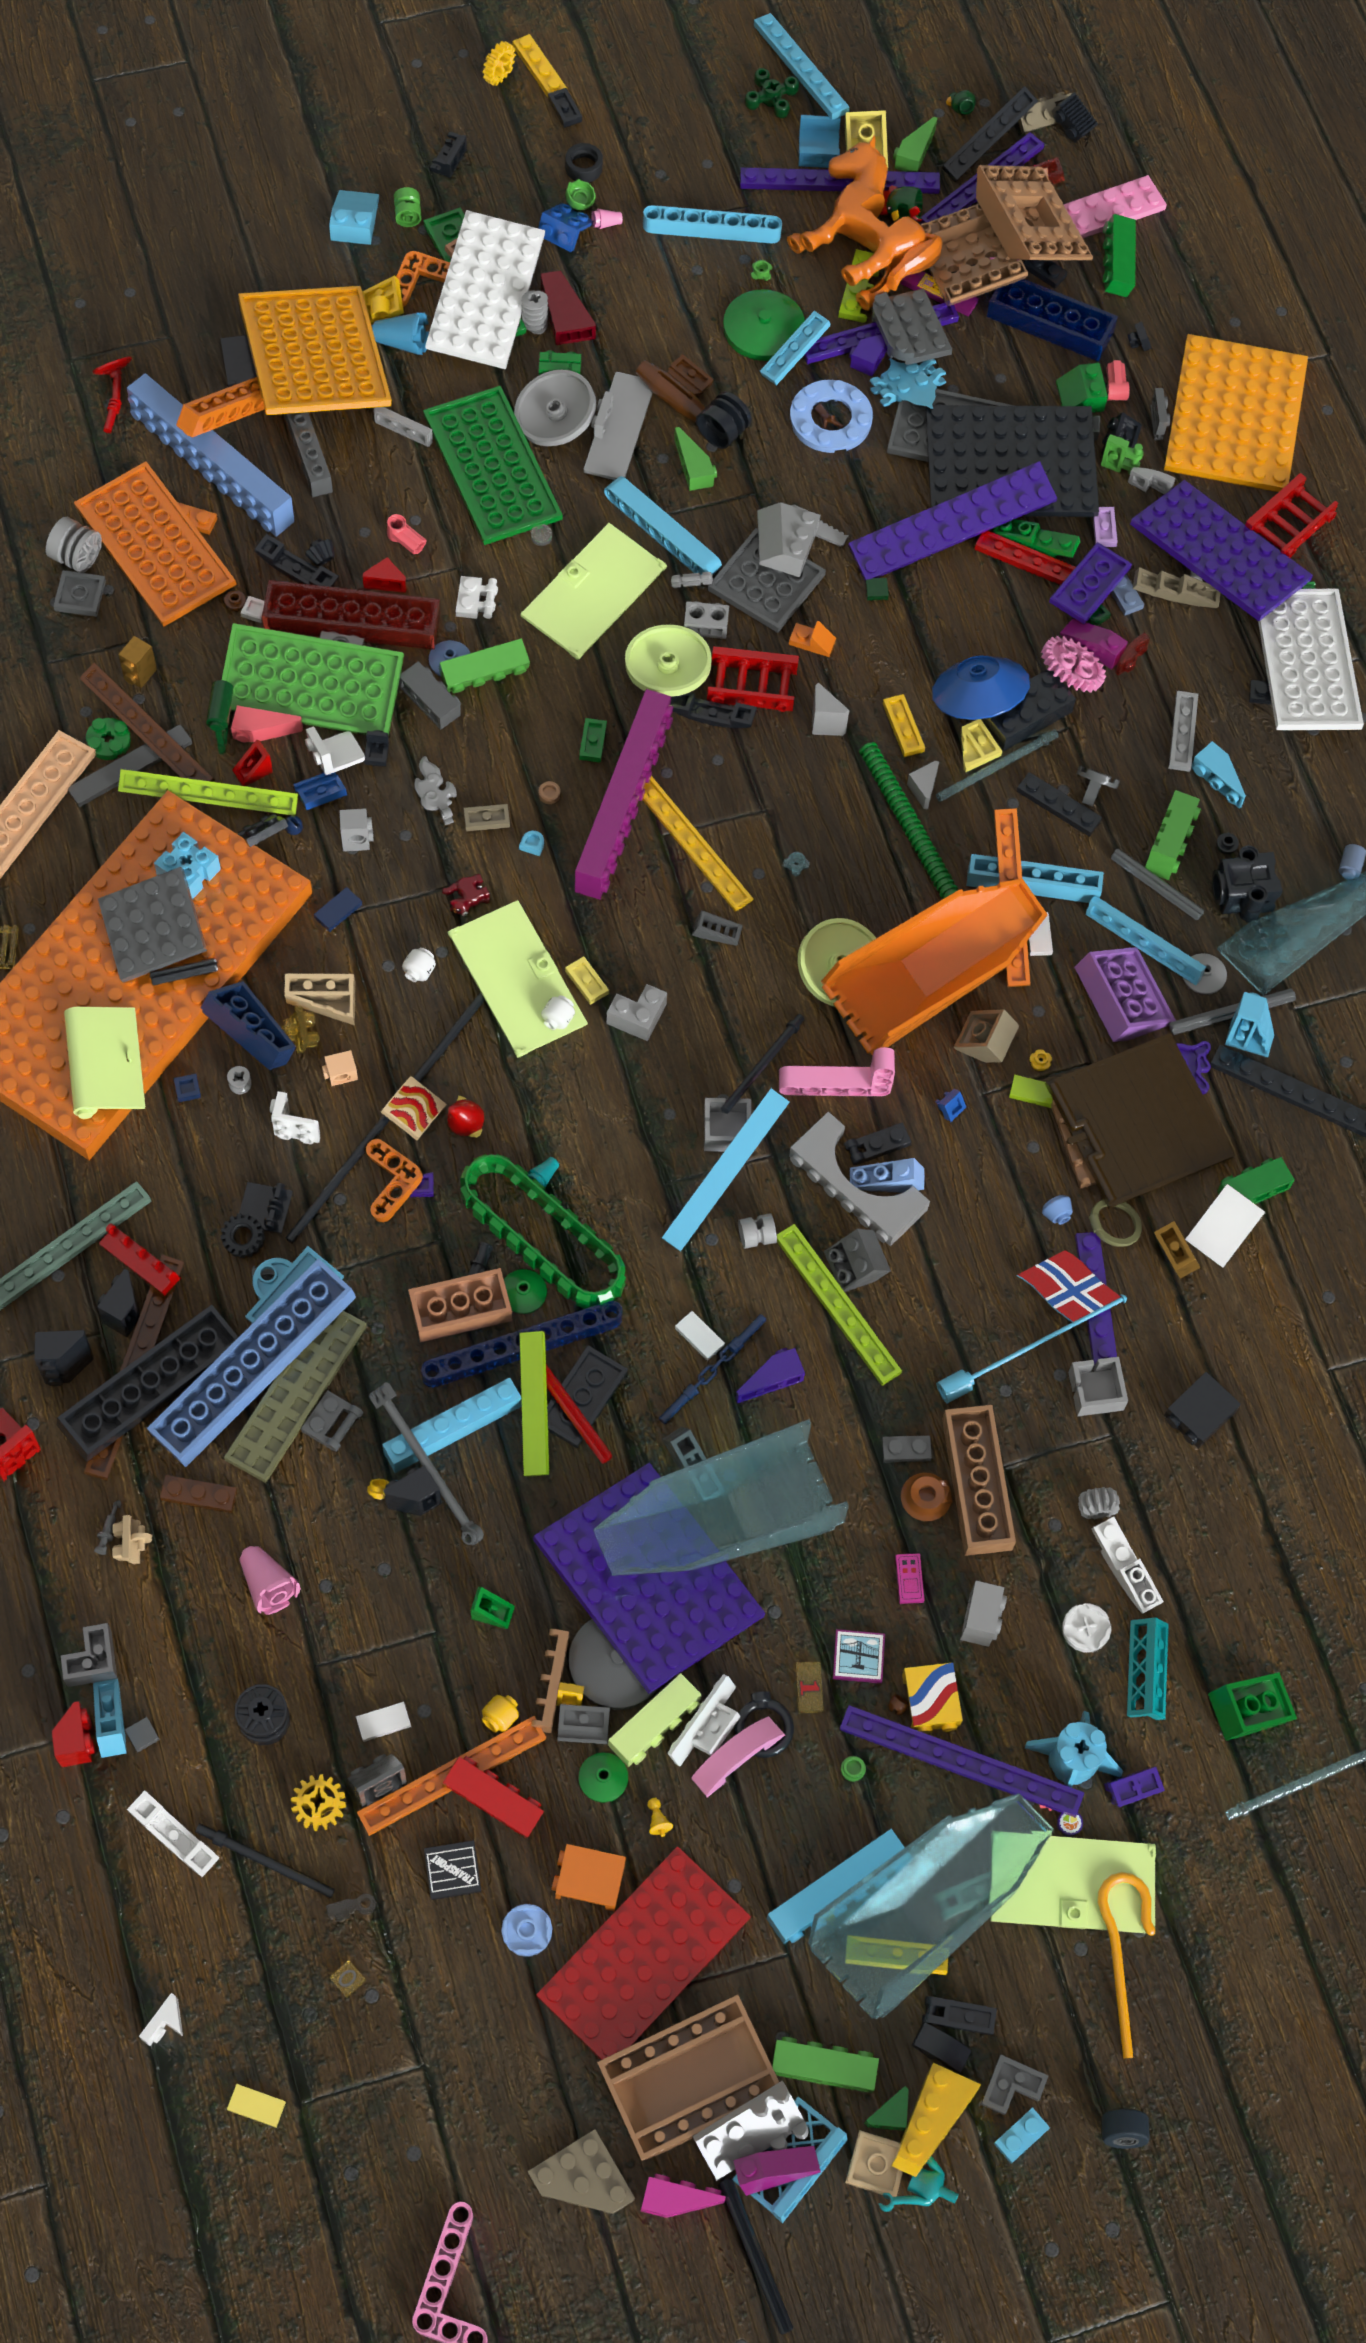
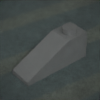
M680 1427L662 1439L671 1457L703 1503L708 1502L724 1491L690 1429Z

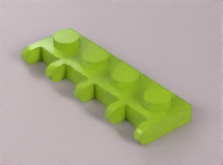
M856 249L852 265L868 260L874 253ZM877 271L872 276L878 277L880 271ZM862 279L855 286H850L847 283L839 310V318L861 323L866 322L867 316L860 314L862 307H860L856 300V294L861 290H868L874 287L873 284H869V279Z

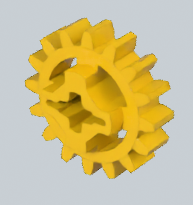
M501 41L500 45L497 43L495 49H491V53H488L485 59L487 62L484 63L486 67L482 71L486 82L497 86L499 82H503L504 77L507 78L508 73H511L512 65L515 62L513 59L516 56L514 53L516 49L513 45L506 41Z
M320 1774L318 1780H315L311 1775L309 1783L301 1780L302 1788L294 1789L298 1796L292 1797L291 1802L297 1805L291 1809L293 1813H299L296 1817L297 1822L305 1820L304 1828L307 1829L312 1824L314 1831L318 1830L319 1825H322L324 1830H327V1823L331 1822L333 1825H336L335 1817H343V1813L339 1809L346 1808V1803L340 1801L345 1798V1793H338L341 1785L338 1783L333 1786L334 1780L332 1777L324 1781L323 1774ZM315 1788L309 1795H306L310 1789ZM325 1788L329 1789L335 1798L327 1796ZM319 1795H321L323 1803H320L317 1812L313 1802H317ZM302 1807H304L305 1809H310V1811L312 1812V1817H309L303 1811ZM332 1811L329 1815L322 1818L326 1812Z

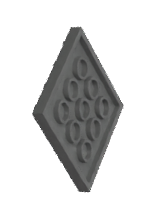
M755 528L716 575L712 584L708 585V591L778 633L825 576L826 570L806 559L800 577L759 565L758 529Z
M182 867L98 898L119 978L123 983L207 951L186 875Z

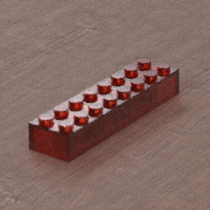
M269 580L262 620L264 629L318 637H320L321 631H333L342 635H355L364 638V642L435 650L441 614L440 599Z

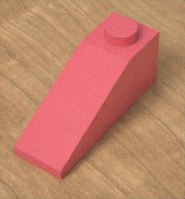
M237 705L231 726L233 739L240 742L254 743L256 740L264 741L302 732V717Z

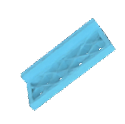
M797 2097L794 2101L797 2108L801 2106L808 2112L809 2122H806L810 2129L811 2140L795 2142V2135L792 2134V2143H788L787 2148L820 2144L816 2149V2154L822 2173L848 2140L847 2134L839 2127H835L800 2097ZM811 2115L818 2121H812ZM824 2125L830 2132L825 2139L814 2140L812 2126ZM821 2173L776 2186L779 2188V2197L773 2205L764 2199L763 2191H760V2195L758 2193L750 2195L783 2223ZM736 2174L735 2177L733 2178V2181H734L737 2185H739L738 2178H737V2174ZM782 2186H787L786 2189L782 2192Z

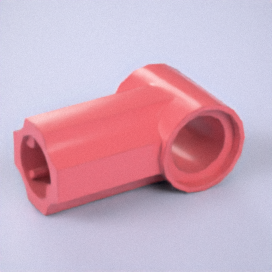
M1113 360V362L1107 364L1106 368L1107 400L1127 401L1129 398V382H1126L1125 364L1120 360Z
M394 514L388 518L387 537L393 542H399L412 554L420 553L426 544V539L407 525L406 519L402 515Z

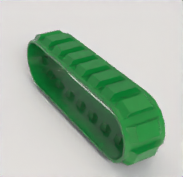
M484 1154L474 1158L470 1166H465L460 1178V1191L466 1208H471L473 1216L482 1224H488L490 1231L496 1237L505 1239L506 1245L513 1252L523 1255V1260L531 1268H537L540 1271V1276L549 1284L554 1283L557 1286V1291L566 1299L571 1298L576 1302V1306L587 1310L590 1308H599L601 1310L613 1305L615 1297H621L626 1283V1277L624 1276L625 1265L621 1256L615 1255L613 1247L603 1238H597L596 1232L586 1223L581 1224L579 1217L569 1208L564 1209L562 1202L553 1194L548 1195L545 1192V1187L536 1179L531 1180L528 1177V1172L519 1164L514 1165L510 1158L499 1154ZM490 1172L500 1173L510 1178L514 1185H518L527 1193L531 1200H535L544 1208L548 1215H552L560 1222L565 1230H569L577 1237L582 1245H586L594 1252L599 1260L602 1259L608 1265L610 1273H615L617 1278L610 1279L608 1284L610 1287L598 1292H590L579 1288L571 1278L568 1279L559 1271L554 1263L551 1264L542 1256L537 1248H533L524 1240L520 1233H516L507 1225L508 1222L498 1217L491 1210L490 1206L477 1198L476 1190L469 1189L470 1185L476 1184L477 1177Z

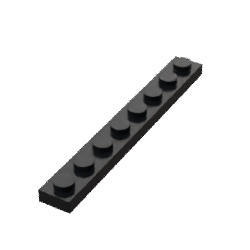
M1219 1045L1210 1064L1212 1068L1366 1138L1365 1110Z

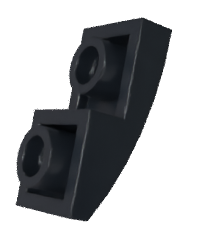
M922 2023L912 2043L913 2047L929 2059H937L955 2073H961L972 2051L953 2037L927 2023Z

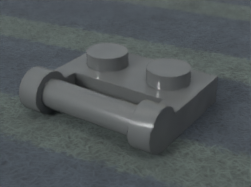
M327 1390L301 1427V1432L337 1452L341 1446L340 1442L355 1420L360 1419L364 1412L359 1407L351 1405ZM344 1411L348 1413L333 1437H327Z

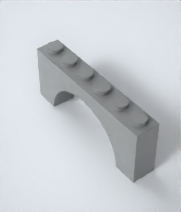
M827 1112L790 1148V1160L796 1167L804 1169L813 1182L821 1184L830 1197H835L839 1200L841 1206L847 1212H852L857 1216L858 1221L864 1227L874 1230L878 1240L883 1243L886 1242L891 1246L928 1210L930 1200L914 1186L899 1195L883 1197L868 1194L852 1185L840 1171L835 1156V1147L844 1134L845 1126Z

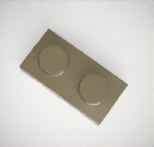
M508 804L464 808L466 831L510 827Z

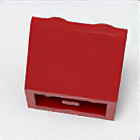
M79 1701L71 1705L52 1730L54 1754L61 1767L92 1762L91 1754H95L93 1738L91 1739L90 1733H88V1730L92 1729L91 1717L87 1713V1709L82 1708Z

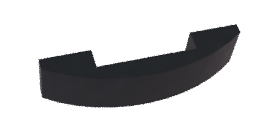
M267 534L255 548V552L277 571L315 591L328 593L339 578L337 574L323 566L317 568L284 549L283 543Z
M692 692L671 696L673 712L688 719L718 727H751L757 711V707L736 702L734 707L695 698V693Z

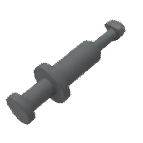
M120 1500L113 1503L111 1514L107 1516L102 1532L97 1533L100 1542L94 1551L98 1554L105 1555L107 1552V1542L113 1541L114 1537L111 1533L113 1524L116 1522V1510L121 1508Z

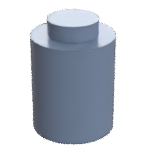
M1356 844L1345 846L1339 867V873L1345 879L1352 880L1360 876L1366 850Z

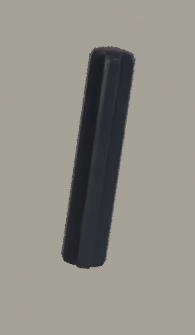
M211 958L150 973V978L153 985L215 972L218 970L216 959Z

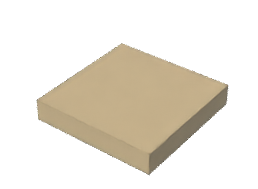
M859 2130L845 2183L881 2195L883 2193H890L892 2197H896L903 2171L892 2167V2163L900 2143Z

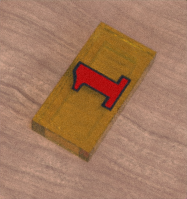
M796 1663L798 1713L823 1712L821 1663Z

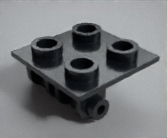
M247 1182L239 1214H249L251 1217L256 1218L265 1231L282 1234L293 1191L286 1190L285 1185L282 1183H276V1186L271 1187Z

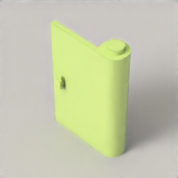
M71 1007L66 1009L64 1016L74 1114L81 1119H88L98 1109H145L135 1008Z

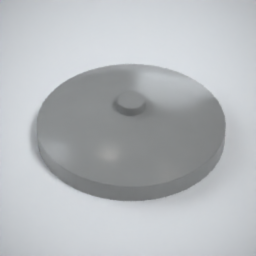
M553 370L539 375L524 387L517 398L514 414L525 437L529 441L541 446H558L572 441L586 430L595 414L596 397L589 382L579 373L570 370Z

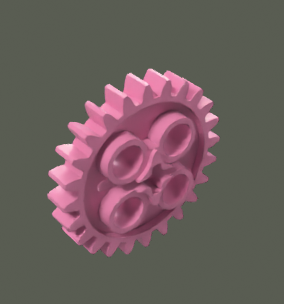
M1056 636L1055 638L1051 637L1041 651L1043 653L1041 658L1045 659L1044 664L1049 666V671H1054V677H1060V682H1067L1068 687L1073 685L1075 690L1080 688L1083 692L1086 690L1092 692V690L1096 691L1105 681L1106 670L1102 669L1104 665L1098 663L1100 659L1093 656L1094 652H1088L1086 646L1081 647L1080 642L1074 643L1072 638L1068 641L1065 636L1062 638Z

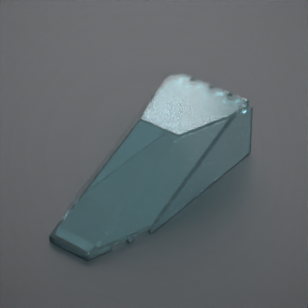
M810 1419L651 1481L648 1487L637 1496L634 1495L624 1507L611 1514L593 1529L611 1575L690 1571L821 1535L835 1529V1526L844 1523L849 1506L847 1501L838 1505L826 1506V1504L833 1501L826 1483L816 1484L824 1479L817 1463L807 1464L808 1461L814 1459L808 1443H805L808 1442Z
M1020 1793L994 1801L991 1806L976 1810V1808L969 1809L968 1813L954 1818L951 1815L947 1816L816 1913L808 1944L812 1947L811 1951L822 1963L830 1959L826 1968L839 1982L846 1978L848 1979L843 1984V1987L856 2001L863 1997L865 1998L860 2003V2006L872 2019H877L880 2016L883 2018L896 2008L1016 1893L1054 1829Z

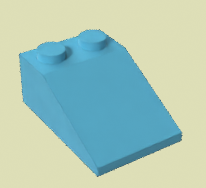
M339 190L332 207L329 223L331 241L371 245L379 194Z

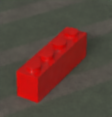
M465 1755L463 1759L458 1757L441 1784L521 1836L528 1838L544 1812L540 1809L541 1804L531 1797H528L527 1800L518 1795L520 1790L509 1783L504 1786L497 1781L499 1777L488 1769L485 1772L476 1768L478 1763Z

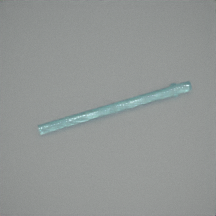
M1054 729L1047 734L1042 733L1038 736V739L937 793V799L941 802L1039 747L1048 746L1050 741L1059 737L1058 732Z
M1366 1750L1245 1803L1241 1801L1237 1803L1236 1807L1225 1811L1228 1820L1241 1815L1245 1817L1252 1810L1366 1761Z

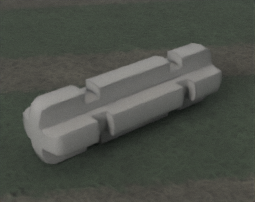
M702 572V575L700 573L683 574V577L681 575H673L671 578L673 588H680L681 585L684 587L700 586L701 583L703 585H710L713 581L711 572Z

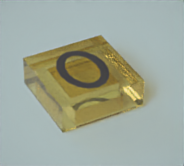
M350 1960L329 1977L346 1998L366 1981Z

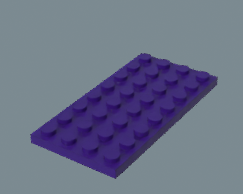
M1185 480L1132 518L1130 523L1131 526L1258 621L1262 620L1311 581L1313 576Z

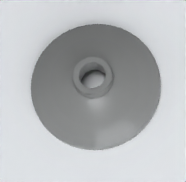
M1205 953L1191 956L1206 966L1205 969H1208L1210 972H1204L1201 981L1197 985L1183 978L1185 984L1191 990L1200 994H1213L1219 991L1227 979V971L1221 960Z

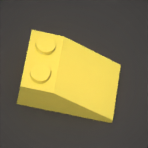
M886 111L846 112V151L859 142H869L875 136V148L885 157L888 167Z

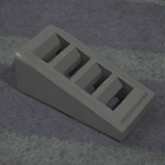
M701 910L696 918L692 935L702 939L737 946L743 925ZM712 925L715 926V930H711ZM721 927L724 928L723 934L720 933ZM730 929L733 930L732 937L728 936Z

